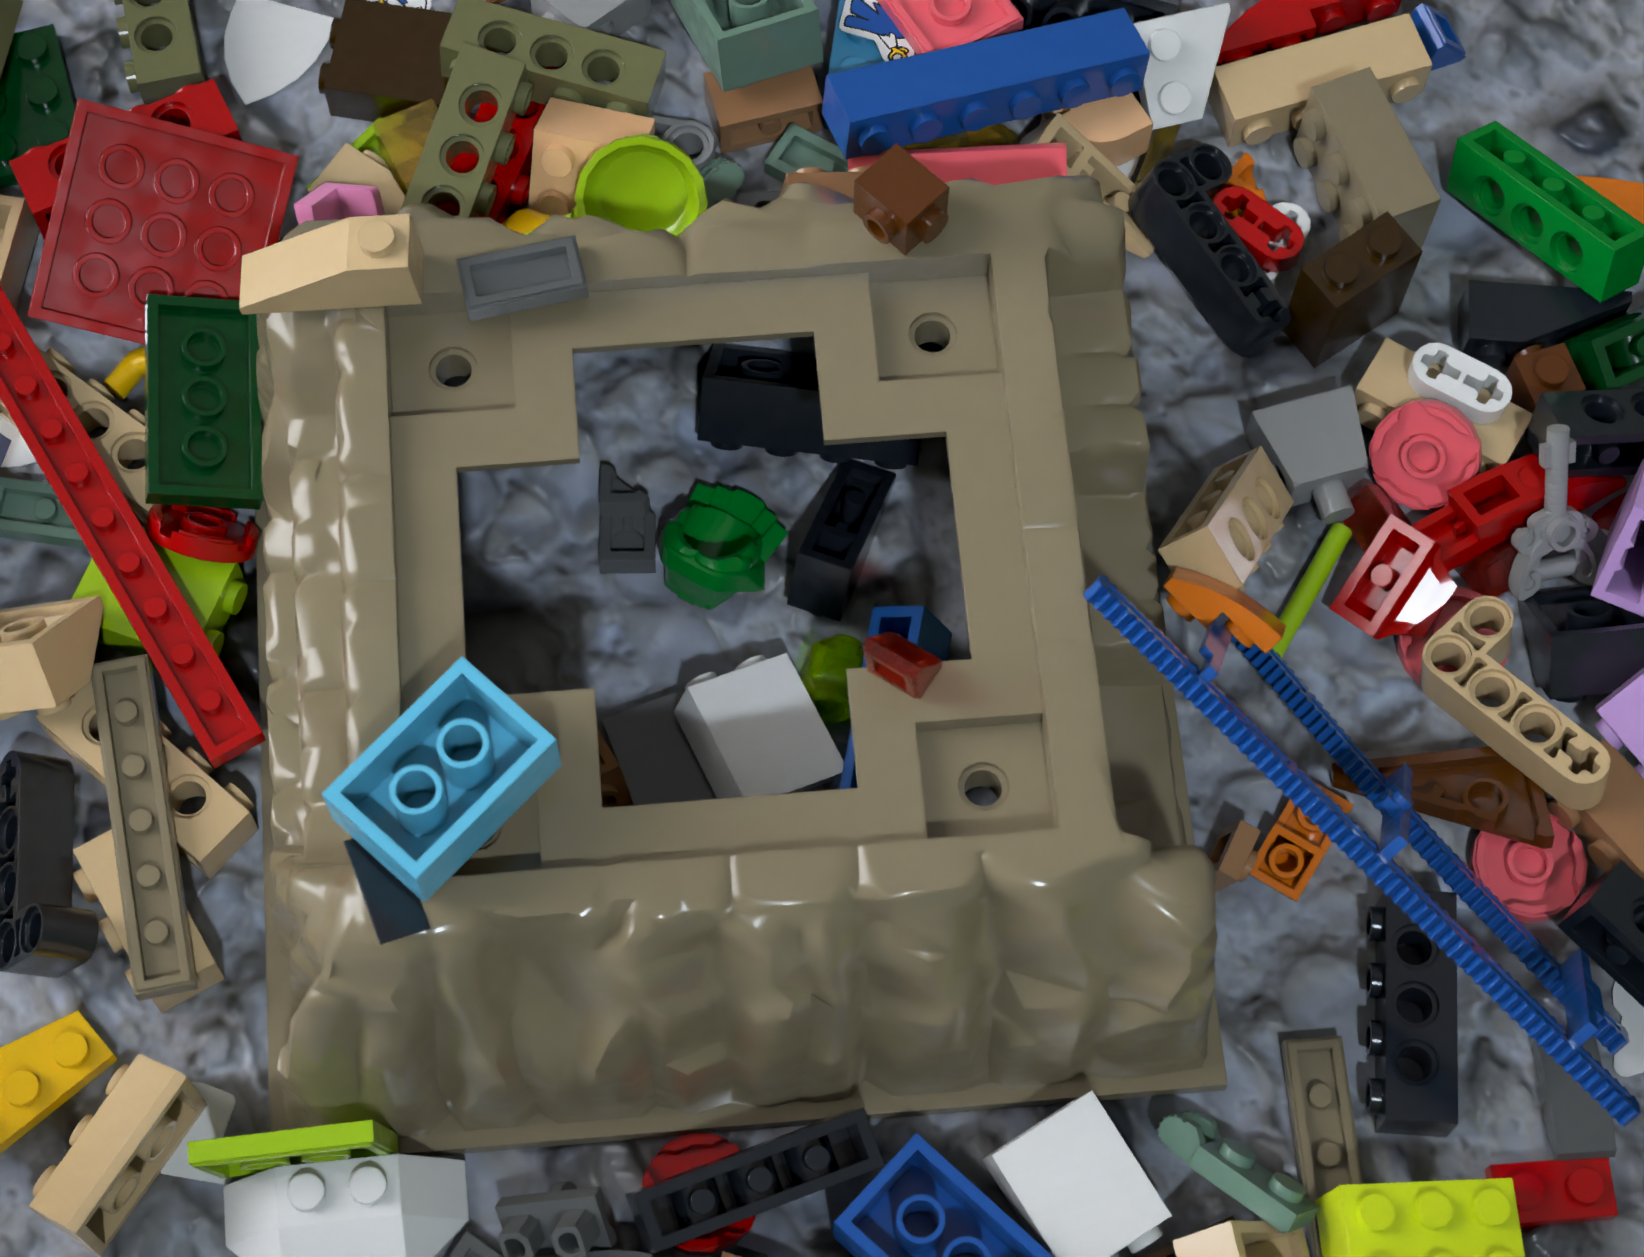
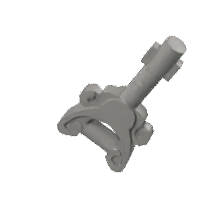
M1552 424L1547 427L1546 442L1539 444V465L1546 472L1544 508L1533 513L1527 520V527L1518 528L1511 537V544L1518 553L1509 574L1508 587L1519 601H1524L1533 596L1541 588L1542 581L1571 575L1583 584L1593 585L1598 569L1594 553L1587 542L1595 538L1598 532V524L1586 514H1581L1572 506H1567L1569 463L1576 462V441L1570 437V428L1567 425ZM1553 550L1559 552L1567 551L1566 554L1541 559Z

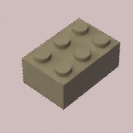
M1368 67L1311 87L1305 110L1302 112L1298 134L1293 142L1294 153L1300 166L1303 169L1308 168L1314 178L1316 193L1321 207L1325 212H1331L1337 222L1340 242L1388 211L1422 249L1441 198L1372 69Z

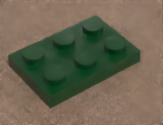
M54 24L14 33L0 78V189L18 185L9 161L21 157L31 148L48 146L69 137L76 106Z

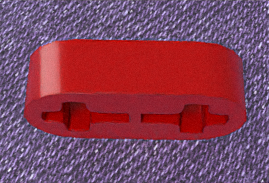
M1232 186L1224 188L1217 193L1213 202L1224 217L1226 211L1233 212L1237 208L1244 211L1243 217L1237 216L1233 220L1225 217V219L1262 268L1270 272H1283L1296 265L1304 245V235L1301 228L1293 220L1244 187ZM1280 238L1288 242L1286 248L1280 247L1276 251L1268 247L1270 241L1275 243Z

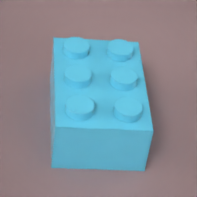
M461 656L321 794L331 818L425 903L562 764L557 739Z

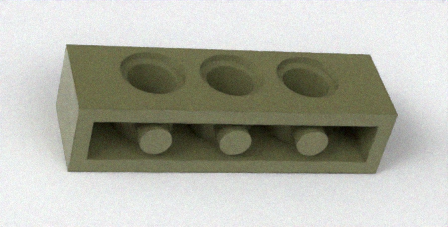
M114 0L115 5L123 4L125 16L116 18L122 48H131L133 60L124 62L125 74L131 94L140 92L144 104L149 105L175 94L186 85L200 84L206 81L191 0ZM152 3H158V4H156V5H154V6L146 7V6H148V5H150V4H152ZM164 46H166V48L163 49V50L154 51L155 49H157V48H159V47H164Z
M457 0L440 44L441 76L446 78L451 76L463 42L495 53H508L504 56L526 63L529 83L534 84L531 101L547 105L550 97L652 118L665 81L666 51L483 0ZM555 66L559 69L549 70L545 69V67ZM605 80L611 83L599 84L596 81Z
M463 42L401 209L411 203L431 204L435 207L444 203H451L460 208L458 216L464 218L479 217V214L488 216L497 192V185L491 183L497 165L506 166L514 148L516 135L510 133L516 114L523 116L526 114L534 92V84L529 83L526 63ZM480 103H490L498 109L496 115L487 122L473 121L469 118V113L474 106ZM462 153L474 154L479 158L478 164L468 173H457L450 168L452 160L457 155Z

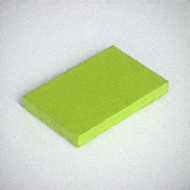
M374 1120L187 1142L188 1164L222 1179L254 1175L278 1166L399 1154L397 1133Z

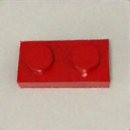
M1609 1158L1493 1164L1485 1169L1486 1179H1513L1520 1227L1613 1220L1618 1216Z

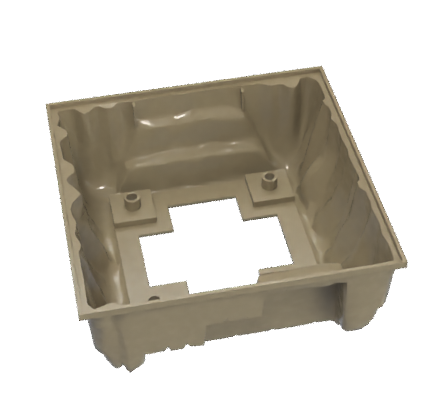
M1057 175L999 185H992L974 178L947 182L945 184L949 186L947 210L949 218L946 226L933 241L927 244L921 241L906 256L890 242L883 244L870 234L863 220L854 213L853 198L829 188L807 182L787 185L776 200L761 208L737 204L725 198L707 209L677 236L663 229H655L648 232L631 230L611 220L590 215L572 219L558 214L552 215L531 233L525 235L510 230L489 217L464 218L452 216L431 204L411 203L404 206L397 214H410L424 250L422 304L256 314L259 350L256 357V375L262 421L261 482L263 501L260 510L255 509V525L261 533L256 553L260 729L266 741L261 743L270 1132L374 1120L397 1133L399 1154L431 1157L683 1136L690 1133L707 1134L803 1126L858 1108L865 1109L868 1120L1067 1104L1091 1090L1099 1101L1223 1091L1226 1089L1228 1083L1215 995V953L1218 936L1216 930L1215 899L1216 869L1203 848L1195 846L1173 683L1167 681L1166 676L1159 673L1156 666L1150 664L1147 657L1141 655L1138 648L1132 646L1129 639L1123 637L1120 630L1114 628L1111 622L1106 620L1100 611L1095 610L1093 604L1086 601L1083 595L1085 590L1101 574L1107 576L1110 583L1116 585L1119 592L1124 593L1127 599L1133 602L1147 619L1152 620L1154 626L1161 629L1166 637L1164 610L1161 602L1157 560L1154 551L1153 531L1145 485L1150 443L1144 414L1139 411L1142 390L1138 358H1134L1132 351L1131 306L1123 290L1126 274L1124 215L1122 209L1104 204L1098 180L1090 175ZM343 219L305 221L289 231L281 242ZM575 235L589 297L469 322L456 259ZM814 336L824 445L946 437L971 659L846 669L857 788L603 808L595 688L510 694L507 696L557 739L562 766L495 832L492 839L482 845L425 903L420 899L430 929L382 945L379 944L344 841L353 837L331 818L321 793L461 656L467 660L457 472L580 463L573 354ZM926 342H934L941 345L944 349L939 352H927L922 350L919 345ZM454 376H463L469 379L458 387L443 385L447 379ZM973 787H986L995 793L998 800L989 806H979L972 803L965 793Z

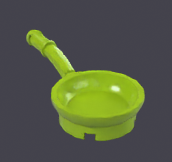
M649 134L623 137L612 141L594 152L579 175L575 194L576 206L573 208L574 214L571 212L565 215V217L575 219L590 215L611 220L631 230L648 232L655 229H663L677 236L707 210L708 199L704 178L686 152L674 143L671 144L668 141L659 139L660 137Z

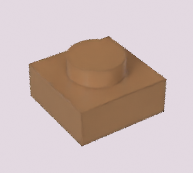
M1239 820L1219 830L1209 852L1208 858L1216 869V891L1238 881H1244L1257 861L1258 852L1253 847L1261 830L1243 820Z

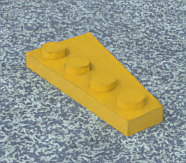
M75 1011L0 1047V1154L118 1060L79 1011Z

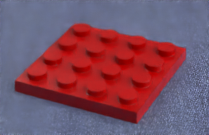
M78 98L27 316L145 345V301L147 294L240 300L242 256L278 243L299 156Z

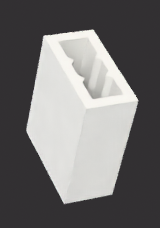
M787 653L766 659L764 655H757L740 663L732 672L717 676L715 672L704 673L686 684L685 692L673 712L717 799L835 790L841 782L844 761Z
M1092 1090L1072 1100L982 1159L1028 1234L1053 1257H1111L1126 1246L1134 1254L1161 1237L1163 1234L1157 1225L1172 1216Z

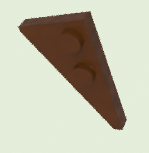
M1489 746L1370 759L1372 765L1376 766L1386 779L1404 762L1413 770L1411 800L1414 803L1412 807L1415 812L1542 849L1552 848L1555 835L1544 790ZM1331 763L1330 777L1333 788L1366 797L1365 793L1358 789V785L1353 783L1351 778L1343 772V768L1336 763Z

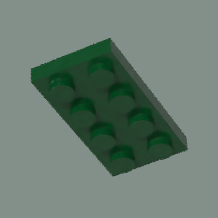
M147 294L145 301L146 504L260 510L263 501L261 482L262 421L256 375V357L259 350L256 314L242 315L239 309L240 300Z

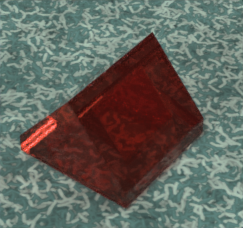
M1367 484L1350 499L1355 512L1349 518L1343 520V523L1350 528L1353 537L1364 552H1366L1390 514H1393L1408 525H1412L1400 506L1394 502L1380 485Z
M1510 537L1458 566L1455 570L1473 591L1484 596L1500 598L1510 591L1508 578L1518 551L1512 546Z

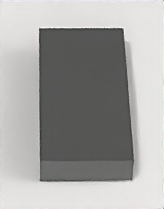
M575 235L456 259L469 322L589 297Z

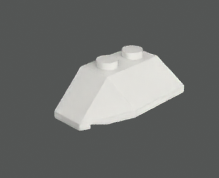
M390 1154L273 1167L223 1186L226 1247L238 1257H438L456 1234H459L470 1223L465 1160Z

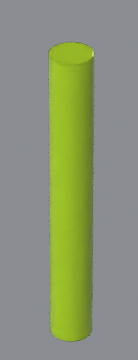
M1337 522L1332 524L1279 617V620L1286 625L1283 638L1273 647V650L1280 654L1281 659L1352 536V531L1344 524Z

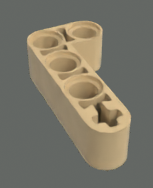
M1481 596L1474 598L1461 608L1425 644L1422 654L1420 681L1423 692L1431 701L1561 804L1575 810L1593 808L1600 803L1605 795L1611 761L1608 750L1593 736L1500 665L1504 662L1510 651L1514 619L1512 610L1505 601L1497 597ZM1485 628L1491 629L1497 633L1494 635L1487 636L1481 635L1475 631L1478 629ZM1446 664L1452 665L1459 670L1449 673L1442 672L1436 667ZM1495 699L1503 705L1487 707L1481 704L1480 701ZM1534 733L1540 734L1548 740L1536 743L1527 740L1524 736Z

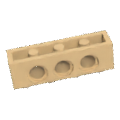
M37 347L87 434L96 428H108L100 437L90 439L135 516L146 524L148 512L153 504L145 503V466L135 470L127 469L134 460L145 458V416L135 409H131L128 413L124 412L114 404L115 399L113 395L98 381L90 378L85 383L72 373L74 368L60 353L52 348L43 352ZM0 400V415L16 427ZM164 505V509L170 508V505Z
M1259 446L1215 467L1158 548L1171 572L1176 567L1216 578L1241 592L1246 589L1245 581L1249 575L1259 568L1257 563L1259 558L1271 548L1272 544L1270 541L1272 537L1284 527L1283 519L1294 503L1263 447Z
M91 680L89 684L70 697L72 703L67 708L49 715L37 714L35 717L46 735L106 788ZM160 720L178 852L208 879H211L259 830L250 813L254 804L231 782L224 788L209 776L213 768L193 748L188 746L181 752L167 740L172 733ZM194 796L206 798L205 804L198 812L193 814L179 813L181 805L187 799Z

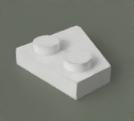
M1221 3L1133 23L1150 52L1139 95L1141 106L1154 123L1152 130L1203 118L1231 11L1229 3Z

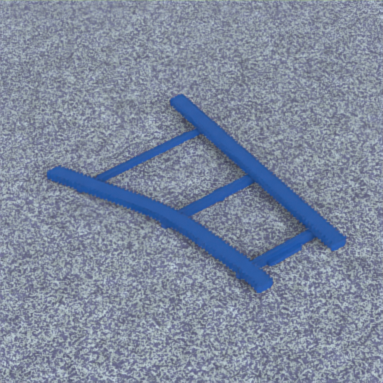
M1101 574L1085 590L1083 595L1086 601L1091 602L1095 610L1100 611L1114 628L1119 629L1121 635L1128 638L1131 645L1137 647L1140 654L1146 656L1149 663L1155 665L1158 672L1166 676L1167 681L1172 682L1178 691L1183 692L1185 698L1191 700L1194 707L1200 709L1203 716L1209 718L1212 725L1218 727L1221 734L1229 738L1231 744L1236 745L1241 753L1246 754L1248 760L1255 763L1257 769L1263 771L1266 778L1272 780L1276 788L1281 789L1285 797L1292 800L1294 806L1299 807L1304 815L1309 816L1311 822L1318 825L1320 831L1327 834L1330 841L1336 843L1339 850L1344 851L1348 859L1355 862L1358 869H1362L1368 878H1372L1375 885L1381 887L1384 894L1390 896L1393 903L1399 905L1402 912L1408 914L1411 921L1416 922L1421 931H1425L1429 938L1437 943L1440 949H1444L1447 956L1453 958L1456 965L1462 967L1465 974L1471 976L1475 984L1481 986L1484 993L1489 994L1503 1011L1508 1012L1512 1020L1517 1021L1521 1029L1526 1030L1530 1038L1535 1039L1539 1047L1545 1049L1548 1056L1554 1058L1556 1064L1561 1065L1566 1073L1571 1074L1574 1081L1579 1082L1583 1090L1588 1091L1592 1099L1597 1100L1601 1108L1606 1109L1610 1117L1617 1120L1620 1127L1627 1126L1641 1114L1640 1104L1636 1097L1630 1095L1627 1088L1621 1086L1617 1078H1613L1608 1069H1604L1599 1060H1595L1591 1053L1582 1046L1593 1036L1599 1040L1603 1047L1608 1049L1611 1055H1615L1630 1042L1625 1027L1621 1026L1618 1020L1612 1018L1610 1012L1603 1008L1601 990L1591 977L1589 956L1579 948L1562 964L1558 963L1556 957L1551 955L1548 949L1541 945L1539 939L1535 938L1532 932L1526 929L1521 921L1517 920L1515 914L1510 912L1496 895L1492 894L1490 888L1485 886L1482 880L1475 876L1473 870L1467 868L1466 863L1461 861L1459 856L1452 852L1451 847L1446 845L1444 840L1437 836L1436 831L1431 829L1429 824L1423 821L1421 815L1416 813L1412 807L1414 805L1411 800L1413 770L1405 762L1386 779L1379 772V769L1372 765V761L1365 757V753L1358 749V745L1351 741V737L1344 733V729L1323 708V704L1316 700V696L1309 692V688L1301 683L1302 680L1280 658V654L1275 652L1273 648L1265 654L1256 644L1251 648L1244 646L1226 627L1225 622L1229 618L1223 612L1207 627L1199 648V653L1205 660L1201 670H1199L1198 666L1192 663L1187 655L1182 654L1178 646L1172 644L1170 638L1163 635L1161 629L1154 626L1152 620L1147 619L1144 613L1138 610L1124 593L1119 592L1116 585L1110 583L1107 576ZM1230 640L1243 652V656L1250 660V664L1258 669L1257 672L1265 677L1264 680L1279 694V698L1286 702V706L1293 710V714L1308 728L1307 731L1315 736V740L1322 744V748L1329 752V756L1336 760V764L1343 768V772L1351 778L1353 783L1358 785V789L1365 793L1368 800L1373 802V806L1380 810L1382 815L1380 847L1375 840L1370 839L1366 831L1361 830L1357 822L1351 820L1349 814L1342 811L1340 805L1335 804L1321 787L1316 786L1312 778L1307 777L1304 770L1298 768L1295 761L1289 759L1286 752L1280 750L1277 743H1273L1269 736L1261 731L1258 725H1254L1251 718L1245 716L1242 709L1236 707L1233 700L1227 698L1223 690L1217 688L1212 680L1220 672ZM1408 843L1411 844L1413 850L1419 853L1422 859L1427 861L1428 866L1433 868L1436 874L1443 878L1444 883L1450 885L1452 891L1457 893L1460 899L1467 903L1469 909L1473 910L1477 917L1484 921L1486 927L1491 928L1494 935L1499 937L1502 943L1509 947L1511 953L1515 954L1519 961L1526 965L1527 970L1534 973L1535 978L1540 980L1543 986L1550 990L1552 996L1557 997L1560 1004L1565 1006L1567 1031L1563 1025L1558 1024L1554 1016L1549 1015L1545 1007L1539 1005L1536 998H1532L1518 981L1513 980L1509 972L1504 971L1500 963L1495 962L1491 954L1486 953L1483 946L1477 944L1474 937L1469 936L1466 930L1461 928L1457 921L1449 916L1446 910H1442L1439 903L1433 901L1430 894L1424 892L1421 885L1416 884L1411 875H1407L1404 869L1396 864L1393 857Z

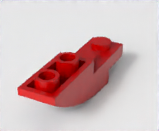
M1260 0L1243 13L1225 31L1216 66L1313 40L1314 35L1318 33L1321 35H1331L1348 25L1367 20L1369 22L1385 20L1398 12L1402 0Z
M1535 453L1499 465L1447 491L1448 505L1410 526L1441 545L1442 561L1449 572L1512 537V534L1518 528L1527 527L1528 518L1533 513L1544 508L1546 472L1539 465V459ZM1622 475L1568 478L1567 506H1572L1581 512L1625 487L1626 479Z

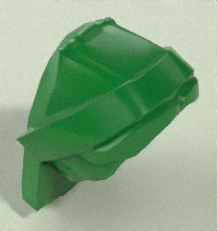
M698 483L686 507L679 510L676 517L669 519L658 535L659 556L661 562L665 565L664 585L671 592L677 594L678 598L707 610L716 608L737 592L765 590V563L782 543L788 532L778 524V517L769 512L766 504L755 496L739 489L731 491L719 485L716 488H711Z

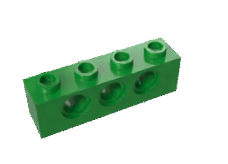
M1496 120L1457 138L1446 187L1448 192L1600 303L1639 283L1644 266V224Z

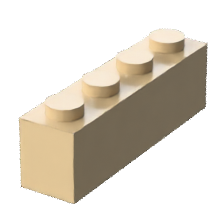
M1406 13L1216 66L1208 95V102L1228 147L1242 143L1255 145L1268 140L1274 134L1292 129L1299 130L1302 112L1305 110L1310 90L1313 86L1370 67L1388 101L1404 103L1423 93L1433 64L1410 14Z

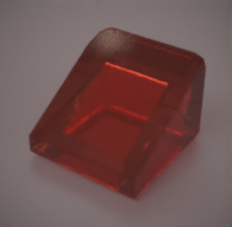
M893 632L868 637L862 645L868 672L914 699H921L942 668L943 663L939 658Z

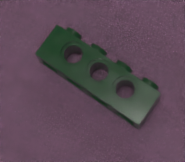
M1644 305L1561 341V343H1565L1587 389L1586 391L1618 389L1644 377Z

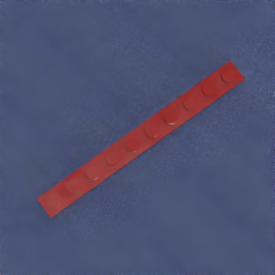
M0 286V400L215 769L266 741L265 736Z

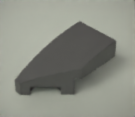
M600 465V574L656 573V515L650 511V497L640 489L636 492L630 489L617 478L616 470L610 465Z

